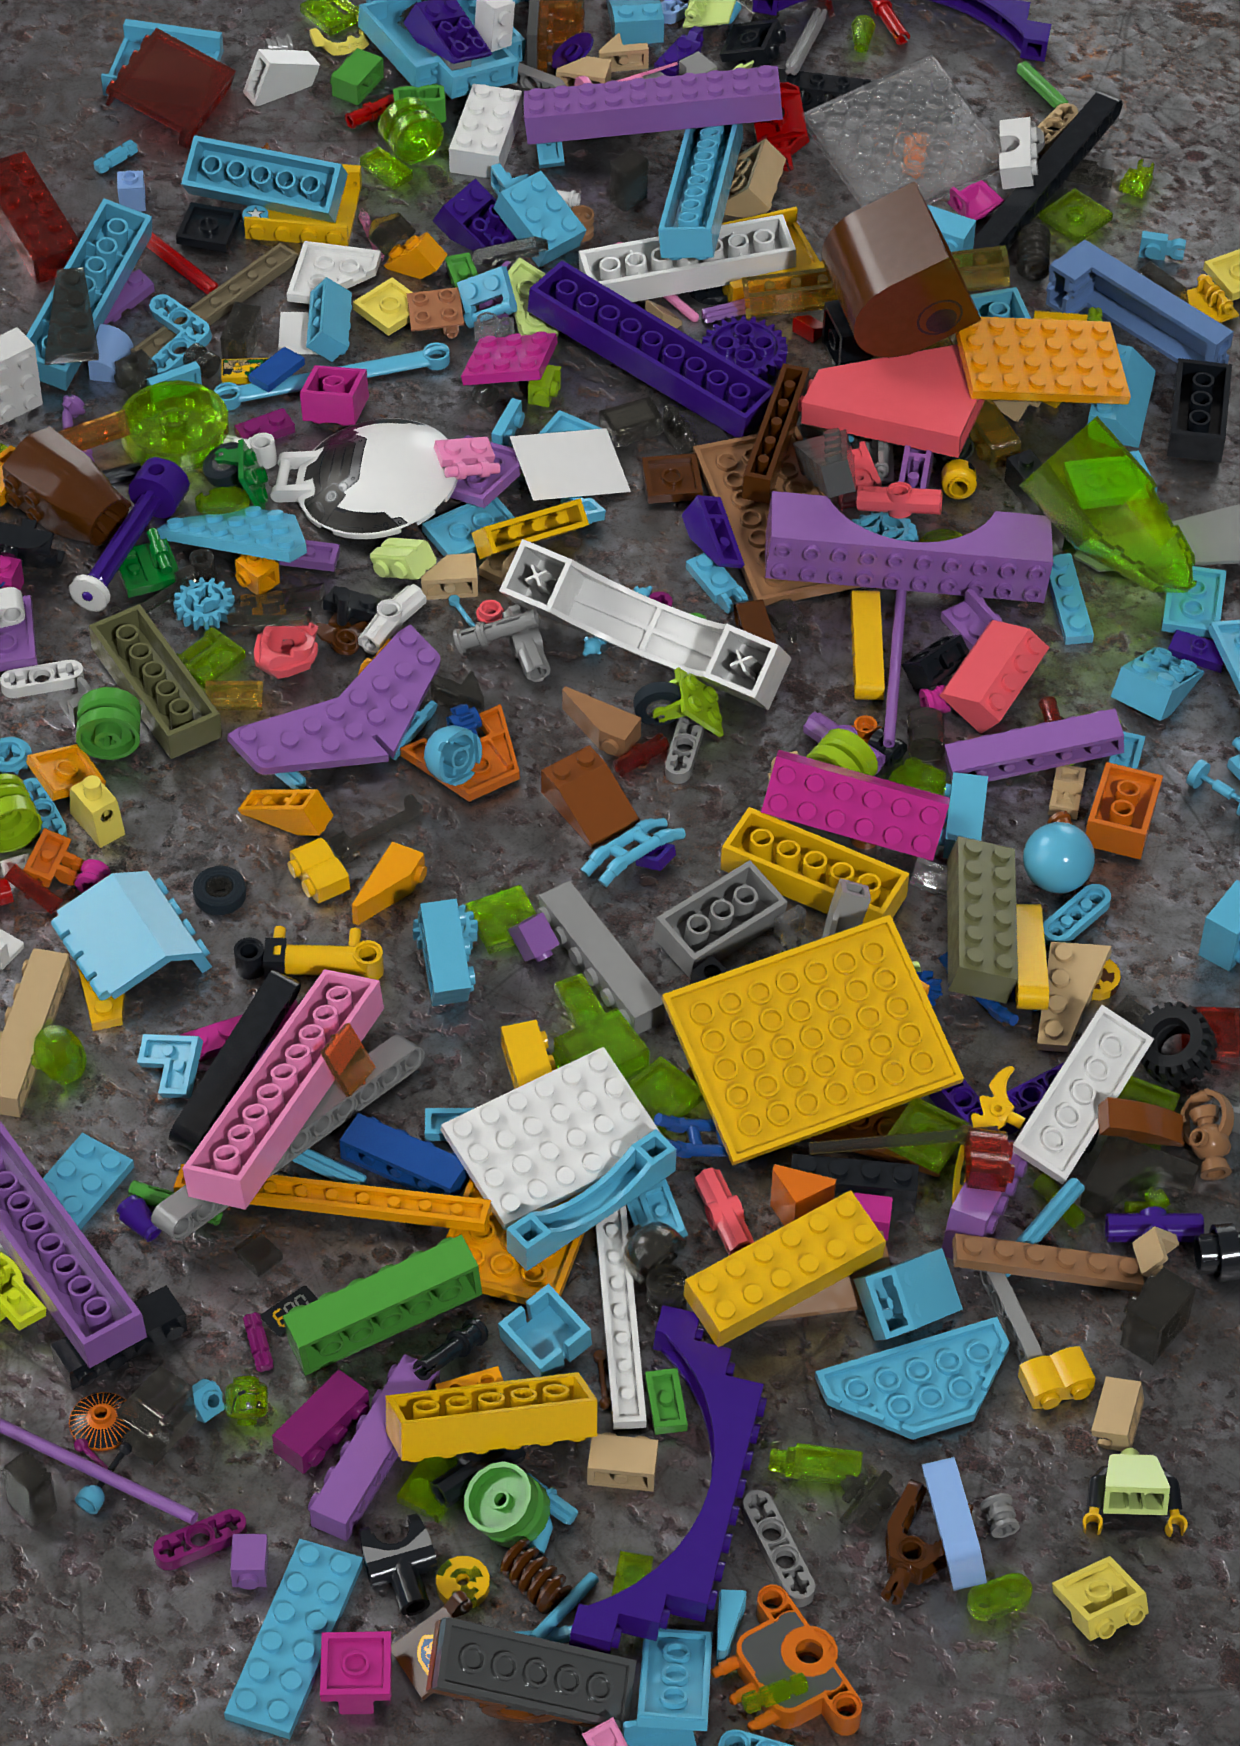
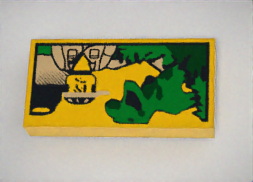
M269 358L222 359V383L250 384L248 374Z

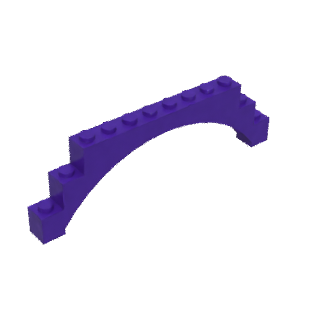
M753 0L752 12L776 16L778 11L806 0ZM929 0L966 13L991 27L1021 53L1020 58L1045 62L1052 24L1028 20L1031 2L1021 0Z
M663 1305L655 1331L653 1350L661 1351L674 1367L678 1368V1372L690 1388L703 1416L711 1451V1482L704 1504L688 1534L656 1569L637 1583L611 1597L588 1606L578 1604L570 1633L569 1645L610 1654L612 1648H619L622 1633L657 1641L660 1628L667 1629L670 1614L705 1622L707 1610L714 1611L719 1590H714L713 1586L715 1581L721 1582L726 1562L720 1561L722 1553L729 1554L733 1534L727 1532L729 1525L736 1526L740 1506L734 1504L736 1497L743 1499L747 1479L741 1477L743 1470L750 1471L754 1452L748 1451L750 1443L757 1444L761 1425L755 1424L757 1417L763 1418L767 1398L762 1397L764 1384L733 1377L736 1363L730 1362L731 1348L717 1347L714 1344L702 1342L704 1328L699 1327L700 1320L694 1312Z

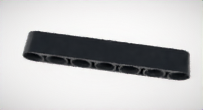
M272 970L268 974L173 1124L169 1140L193 1152L196 1150L248 1077L295 1002L301 989L300 982L276 970Z

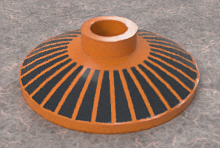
M109 1392L95 1393L83 1398L75 1405L69 1418V1428L74 1440L85 1438L88 1441V1447L93 1451H108L119 1447L121 1443L126 1442L130 1438L136 1424L135 1412L131 1404L122 1396ZM100 1414H106L103 1418L96 1417Z

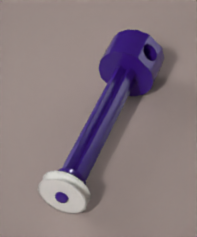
M159 457L147 459L129 484L128 494L134 503V507L90 573L76 576L69 585L71 598L82 608L94 612H99L106 608L111 597L108 590L109 583L153 517L161 519L171 517L188 493L190 486L188 476L173 461Z

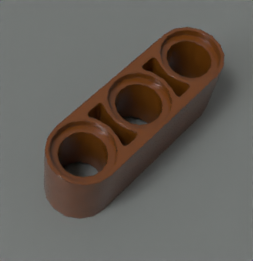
M762 599L734 603L733 612L737 628L777 644Z

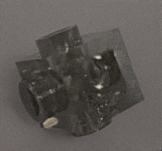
M142 349L115 362L116 374L114 375V380L120 389H124L131 397L147 390V378L158 375L157 364Z

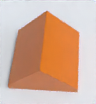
M774 1164L770 1206L785 1226L835 1199L836 1179Z

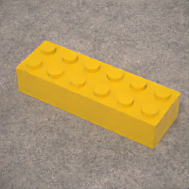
M748 807L722 845L721 870L730 873L751 860L782 896L825 914H828L840 878L869 887L871 901L862 924L890 914L893 919L907 897L908 872L778 818L761 813V811Z
M849 1190L685 1279L683 1296L715 1345L720 1347L882 1258L886 1240L853 1192Z
M579 1372L385 1396L386 1433L402 1461L420 1462L424 1458L438 1456L452 1458L457 1454L469 1452L484 1454L489 1452V1450L501 1448L516 1450L522 1446L533 1444L548 1446L556 1441L564 1440L580 1442L588 1437L597 1436V1398Z

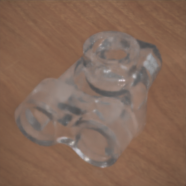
M484 312L474 322L475 341H479V339L485 336H495L497 338L515 334L514 317L498 319L494 313Z

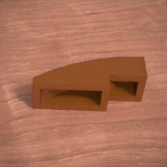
M1107 1097L1098 1104L1099 1135L1124 1137L1125 1142L1184 1146L1183 1115L1144 1102Z

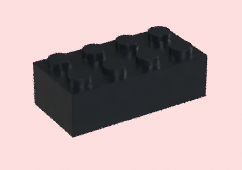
M1178 358L1167 456L1222 462L1226 439L1232 364Z

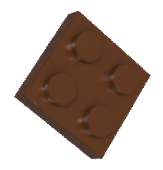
M696 453L642 457V470L648 504L693 501L697 495L703 496Z

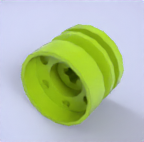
M8 773L0 774V853L16 851L28 845L36 838L42 827L41 816L31 800L23 780L17 775Z

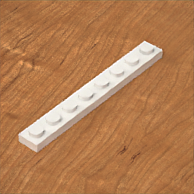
M625 1205L595 1225L613 1430L646 1428V1410Z

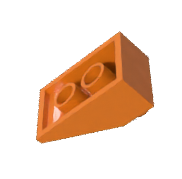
M1106 762L1085 833L1092 842L1093 848L1141 860L1163 775Z

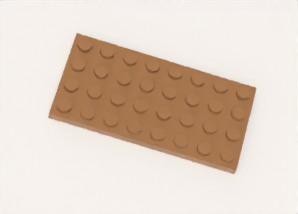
M796 426L773 491L826 496L820 491L819 486L815 487L813 481H809L806 475L803 476L800 472L793 443L802 441L803 438ZM758 434L693 446V453H696L698 467L710 496L721 497L744 562L741 571L754 600L762 599L766 607L860 588L859 586L765 578V541L770 502L767 504L742 498L743 474Z

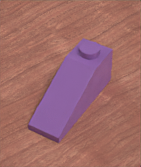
M905 445L899 482H906L910 484L911 488L927 489L932 470L933 452L910 448V446Z

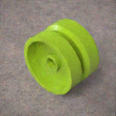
M837 728L830 730L806 756L807 758L871 776L878 772V762L870 746L858 735L845 729Z

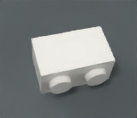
M476 0L475 28L491 52L512 45L515 8L513 0Z

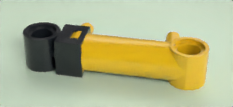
M280 925L274 928L273 938H265L264 946L260 940L252 937L243 938L234 946L236 973L241 978L247 980L257 979L263 974L264 979H266L272 970H276L284 975H320L326 969L379 980L384 972L382 947L375 941L366 940L361 942V930L357 927L351 928L349 931L348 946L287 944V938H285L286 928Z

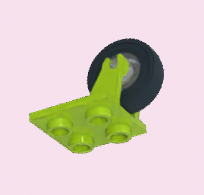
M680 667L674 669L675 679L669 682L659 681L647 684L640 688L634 696V712L636 716L641 717V722L644 724L663 726L675 722L680 717L687 716L719 738L724 735L717 692L713 687L705 685L693 674L687 673Z

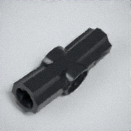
M522 1446L516 1450L505 1448L493 1449L484 1454L465 1453L458 1460L456 1466L431 1482L430 1488L435 1499L441 1506L449 1508L464 1498L469 1482L479 1470L492 1463L505 1461L517 1465L524 1461L526 1456L524 1447Z

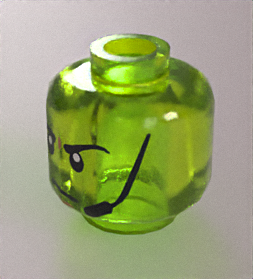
M257 1376L234 1377L233 1382L225 1387L226 1415L229 1418L237 1419V1425H256L257 1419L264 1417L268 1413V1387L266 1384L260 1382Z

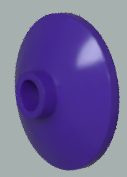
M582 32L567 39L555 51L551 59L552 67L556 70L561 66L586 57L593 46L594 39L592 35L588 32Z

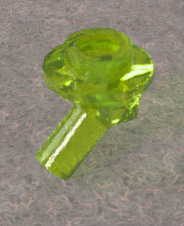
M1151 1186L1149 1191L1144 1194L1146 1201H1126L1124 1204L1125 1213H1140L1143 1209L1154 1206L1164 1208L1169 1213L1167 1207L1171 1205V1202L1161 1188L1156 1190Z

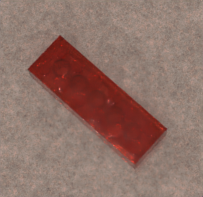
M23 151L0 158V224L36 284L58 278L80 240L26 152Z

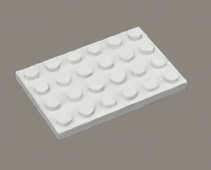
M602 1047L441 1124L440 1131L483 1199L491 1200V1211L503 1230H506V1228L531 1212L546 1210L585 1191L602 1178L622 1158L631 1145L655 1129L658 1131L659 1129L606 1049Z

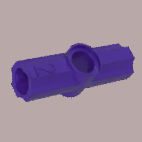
M1156 1206L1145 1208L1140 1213H1106L1105 1238L1107 1242H1134L1155 1226L1176 1234L1178 1242H1194L1195 1236L1204 1234V1217L1201 1213H1167L1164 1208Z

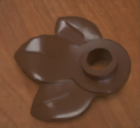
M335 613L328 624H315L318 626L316 634L321 640L331 644L337 653L352 655L358 651V637L369 623L363 621L351 625L348 622L345 626H339L337 624V613Z

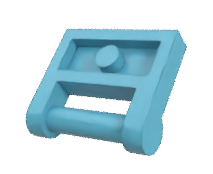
M500 266L457 282L465 311L464 321L468 328L476 327L479 325V322L504 313L509 315L517 311V304L506 266ZM501 296L503 297L502 303L477 312L476 305Z

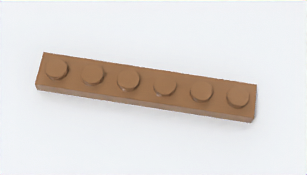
M955 1233L952 1240L954 1267L1141 1292L1144 1286L1143 1275H1141L1137 1258Z

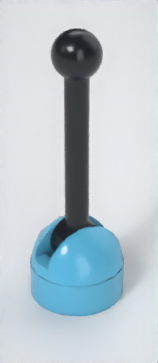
M123 1442L119 1445V1453L108 1467V1470L114 1472L123 1457L131 1453L132 1446L130 1443ZM99 1481L97 1485L84 1486L75 1497L76 1504L90 1514H97L105 1500L102 1490L105 1483Z

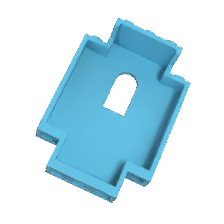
M366 0V3L359 5L358 27L413 87L419 88L437 83L444 86L445 93L453 99L469 95L473 84L500 87L517 82L519 62L524 61L526 39L514 27L511 46L494 51L491 56L472 60L471 67L451 70L438 55H430L424 46L417 43L404 24L414 5L428 0ZM457 0L475 27V14L470 13L468 10L474 0Z

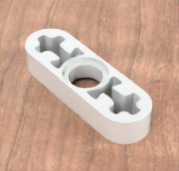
M64 660L8 670L0 677L1 691L8 698H19L78 687L76 678L84 677L83 666L76 660ZM45 675L49 677V680L37 682L35 678Z

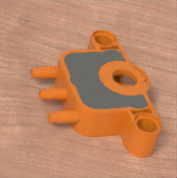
M775 1584L764 1586L757 1595L756 1618L760 1625L740 1636L737 1642L736 1654L711 1668V1675L714 1678H718L737 1670L745 1686L729 1695L730 1703L736 1705L754 1697L764 1713L747 1723V1728L752 1733L762 1730L771 1724L782 1729H792L822 1714L835 1733L843 1736L854 1734L859 1729L861 1723L862 1701L836 1664L838 1647L834 1638L826 1630L810 1626L788 1593L781 1586ZM774 1604L777 1605L778 1608L772 1609L766 1607L765 1605ZM807 1655L815 1657L818 1661L815 1663H805L799 1658ZM849 1711L853 1715L843 1716L839 1712Z

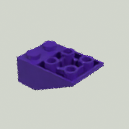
M457 0L418 2L404 21L405 26L417 43L453 64L488 57L493 54Z
M476 178L444 204L432 220L449 239L495 264L520 244L494 210L497 200Z

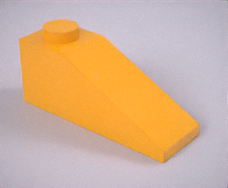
M318 789L252 790L238 808L239 813L295 835L320 836L334 816Z
M393 841L391 842L352 903L353 924L360 925L413 892L418 883L424 881L427 867L425 866L423 852Z

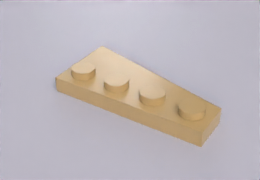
M1065 942L1050 943L1047 965L1049 1006L1048 1010H1041L1037 1050L1069 1052L1082 1022L1083 1013L1090 1004L1094 988L1099 983L1104 965L1112 953L1111 946Z

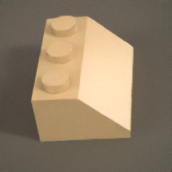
M767 139L739 154L724 215L747 218L765 214L772 207L771 202L778 189L777 184L783 174L786 158Z

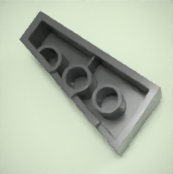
M839 428L829 429L823 433L824 435L793 443L801 474L803 476L806 475L809 481L812 480L815 487L819 486L820 491L828 498L856 491L854 457L846 429L841 431Z

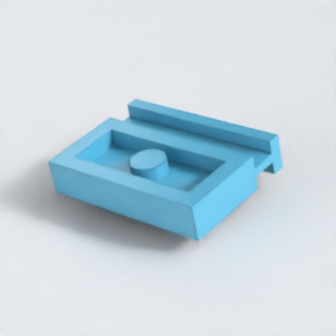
M666 1179L626 1204L646 1253L650 1252V1249L659 1246L660 1248L688 1236Z

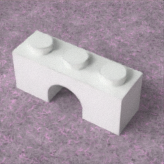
M1030 117L1000 120L1002 153H999V169L1002 189L1034 186V175H1038L1037 143H1035L1038 142L1037 127H1032Z

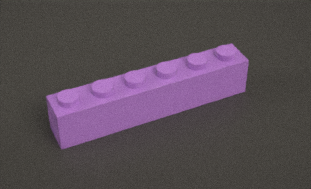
M1115 708L1099 710L1091 714L1071 716L1063 720L1049 723L1043 722L1035 726L1015 728L1002 733L986 734L978 738L964 741L958 740L945 744V761L951 782L953 772L988 776V782L1124 753V733Z
M406 1354L403 1355L398 1365H392L387 1375L386 1385L383 1390L378 1389L372 1399V1408L367 1415L363 1414L360 1417L353 1439L351 1441L347 1440L340 1452V1460L336 1467L331 1466L329 1468L320 1493L315 1492L310 1499L308 1511H310L312 1527L346 1542L348 1541L399 1456L386 1433L385 1396L435 1390V1384L440 1383V1371H437L428 1380H420L414 1372L420 1369L422 1365L417 1369H413V1365L418 1359Z

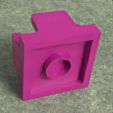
M391 1631L322 1632L320 1701L338 1702L339 1714H373L374 1701H391Z

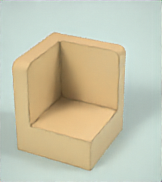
M1154 1226L1132 1242L1141 1275L1163 1282L1167 1279L1163 1264L1168 1260L1167 1254L1179 1246L1176 1234Z

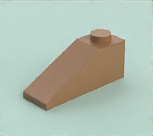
M565 686L562 689V709L598 749L609 755L625 759L641 737V717Z

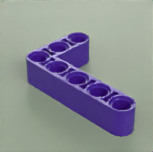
M1064 1063L1007 1091L1010 1102L1015 1106L1013 1112L1026 1118L1024 1125ZM965 1079L963 1083L929 1094L933 1103L947 1119L959 1122L957 1132L962 1138L964 1135H975L971 1115L973 1113L983 1115L980 1097ZM1006 1123L1004 1127L998 1129L993 1134L1005 1138L1020 1129ZM988 1139L983 1143L980 1149L985 1147Z

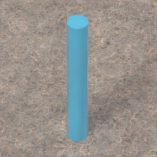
M589 1572L529 1636L545 1639L599 1582L598 1577L594 1573Z

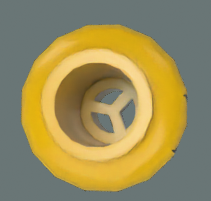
M954 459L943 467L941 484L944 493L952 499L961 500L970 497L975 492L977 486L976 469L970 462L963 459Z

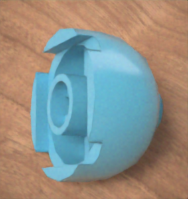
M456 725L436 730L428 739L424 749V761L428 771L438 780L453 786L464 784L475 773L471 771L475 762L480 764L482 758V744L479 736L467 728Z

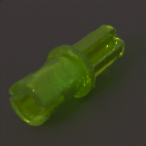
M1045 1173L1041 1174L1033 1183V1187L1048 1203L1061 1189ZM1075 1203L1062 1216L1072 1228H1077L1085 1221L1084 1213Z

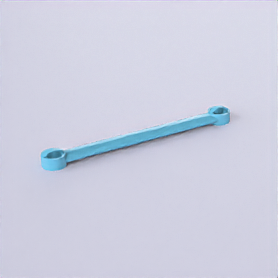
M433 342L425 346L422 351L338 367L367 369V378L423 367L431 370H442L450 363V351L447 345ZM433 354H441L444 357L434 359L430 358L429 356ZM311 372L291 375L269 393L253 383L239 386L231 382L221 383L214 389L215 405L221 410L228 411L239 407L241 402L301 391ZM224 394L235 395L231 399H223L220 396Z

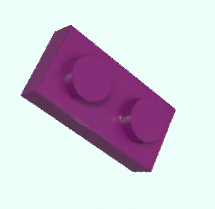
M281 408L234 425V430L239 438L248 439L258 433H269L276 440L295 433V424L285 409Z

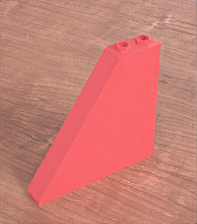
M956 344L918 351L905 356L884 357L818 369L814 379H810L808 382L806 395L800 397L798 411L801 412L802 424L825 429L839 428L840 431L846 429L847 434L901 446L908 445L910 448L924 451L930 450L933 453L959 458L986 399H971L959 347Z

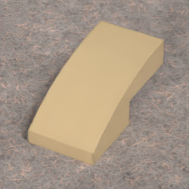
M1069 765L1056 768L1048 815L1052 816L1055 813L1067 811L1071 815V819L1077 820L1086 768Z

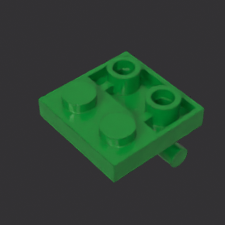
M150 528L147 531L150 543L134 546L118 570L128 598L183 585L182 576L168 540L161 539L156 528Z

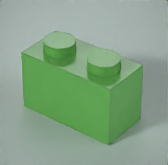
M357 48L332 73L330 78L332 96L359 105L384 78L383 57Z

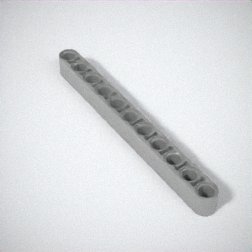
M396 1034L340 1073L269 1177L416 1071L424 1060V1050L400 1034ZM184 1185L156 1206L152 1213L151 1221L154 1226L177 1241H181L229 1206L188 1197L187 1188Z

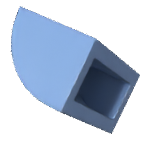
M100 324L88 358L90 380L122 383L131 357L130 350L134 346L130 337L119 328Z

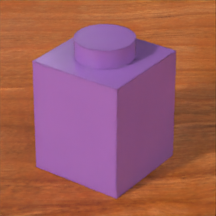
M543 912L532 915L508 929L524 961L536 959L537 962H540L553 955L551 949L560 944Z
M233 1534L230 1568L232 1587H240L247 1590L267 1587L269 1556L267 1534Z

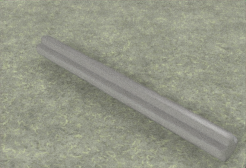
M817 7L812 13L785 64V73L787 75L791 73L795 76L799 72L827 18L825 16L827 13L825 8L821 10Z

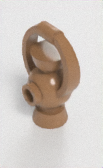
M1205 1088L1190 1096L1180 1114L1183 1115L1184 1142L1191 1146L1193 1153L1198 1158L1203 1160L1201 1164V1178L1211 1181L1226 1178L1232 1173L1227 1160L1223 1157L1231 1149L1229 1136L1234 1125V1111L1230 1101L1223 1094ZM1213 1097H1215L1221 1105L1222 1118L1220 1125L1215 1124L1219 1120V1106L1212 1104L1201 1105L1213 1099ZM1190 1118L1194 1125L1199 1126L1192 1132L1190 1131Z

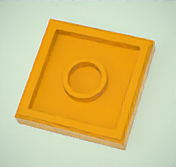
M78 744L27 755L26 764L52 801L70 797V788L90 775L98 776L104 785L106 784V780L89 756L79 748Z

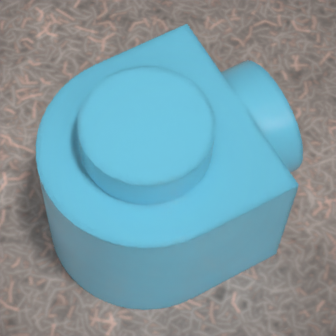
M203 1378L181 1393L184 1406L200 1422L206 1423L226 1409L222 1402L223 1393L213 1380L210 1381Z

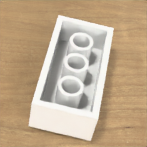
M483 84L472 85L449 147V170L451 173L491 179L492 165L500 163L504 168L523 115L522 91Z

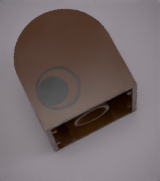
M915 181L850 213L839 221L827 235L822 246V262L859 347L865 352L874 356L888 358L909 355L981 321L949 246Z

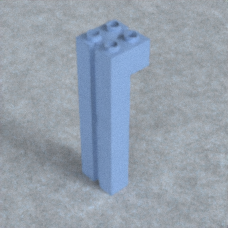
M1084 239L1078 245L1071 247L1066 254L1051 263L1049 267L1050 282L1046 288V305L1062 313L1077 314L1085 307H1099L1104 318L1178 363V358L1228 364L1229 355L1226 351L1231 348L1234 331Z

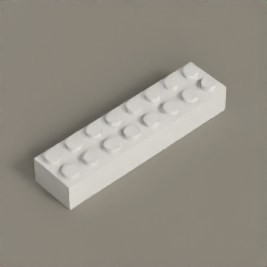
M783 214L721 225L714 258L698 260L696 258H682L680 260L661 258L659 236L578 251L579 271L631 302L729 285V282L796 267V248Z

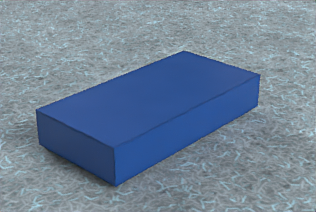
M284 346L248 374L249 382L269 393L305 365V358Z

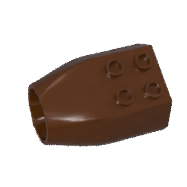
M50 426L26 436L2 466L3 482L7 494L6 499L9 504L14 508H20L29 519L36 520L46 530L56 535L99 546L114 537L128 516L131 502L111 485L105 474L89 456Z

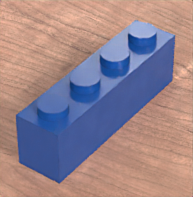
M358 1113L339 1140L341 1159L413 1191L458 1196L469 1180L468 1173L455 1153H449L437 1148L429 1141H421L412 1137L402 1129L389 1127L374 1117H367Z

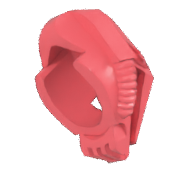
M298 616L294 617L290 623L279 622L267 625L263 632L257 635L254 647L255 666L278 680L311 669L310 666L318 655V643L315 642L318 626Z

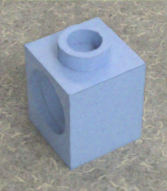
M143 170L117 172L119 204L140 212L146 211Z

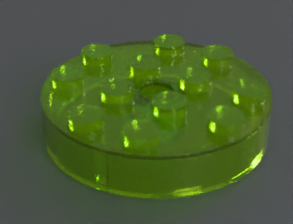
M164 381L149 385L133 394L125 402L119 415V428L123 449L134 462H140L141 465L149 458L159 457L173 461L184 472L202 468L206 456L214 448L222 445L226 436L230 435L228 410L221 397L208 387L189 381Z

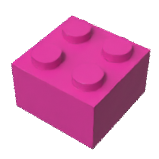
M314 365L300 391L303 421H312L316 424L338 423L342 426L355 425L369 398L367 369Z

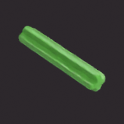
M1023 61L1017 65V73L1054 109L1060 104L1068 103V100L1028 61Z

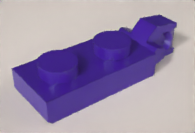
M694 26L690 29L688 35L682 34L654 63V68L677 62L678 65L661 70L660 72L667 76H679V61L698 51L701 53L704 41V28Z

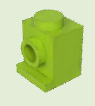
M547 365L541 380L529 381L528 404L544 407L550 406L552 397H557L558 390L561 389V366Z

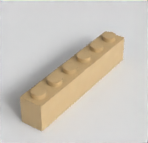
M33 948L29 960L25 959L23 963L21 983H16L13 993L14 1002L12 1007H8L6 1010L5 1027L3 1031H0L1 1115L21 1117L71 975L69 954Z

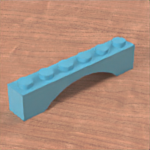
M655 1129L631 1145L622 1158L602 1178L581 1194L554 1208L531 1212L506 1228L507 1251L526 1271L530 1270L676 1171L677 1149Z

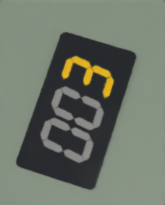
M304 1285L260 1315L261 1319L277 1336H281L286 1332L283 1315L288 1314L296 1306L308 1305L318 1300V1298Z

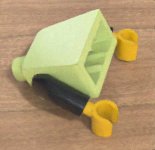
M1126 1448L1120 1454L1110 1455L1108 1466H1101L1090 1478L1086 1503L1089 1512L1083 1517L1082 1524L1085 1534L1086 1525L1089 1522H1096L1098 1524L1097 1535L1101 1534L1103 1518L1099 1514V1509H1103V1514L1167 1515L1169 1511L1170 1518L1164 1527L1165 1534L1171 1537L1173 1534L1172 1524L1180 1527L1181 1536L1185 1533L1188 1522L1179 1512V1510H1182L1179 1481L1169 1471L1161 1467L1156 1456L1139 1455L1136 1449Z

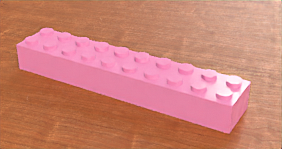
M326 969L323 970L183 1166L188 1197L244 1210L247 1209L384 1010L380 980Z

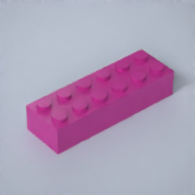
M778 750L761 813L933 861L949 808L950 798Z

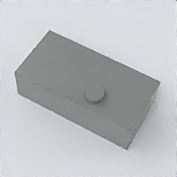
M749 860L656 917L653 938L691 979L692 970L712 955L716 960L720 961L784 920L788 901Z

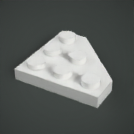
M304 241L287 291V301L310 304V292L326 277L348 289L376 276L381 261V251Z

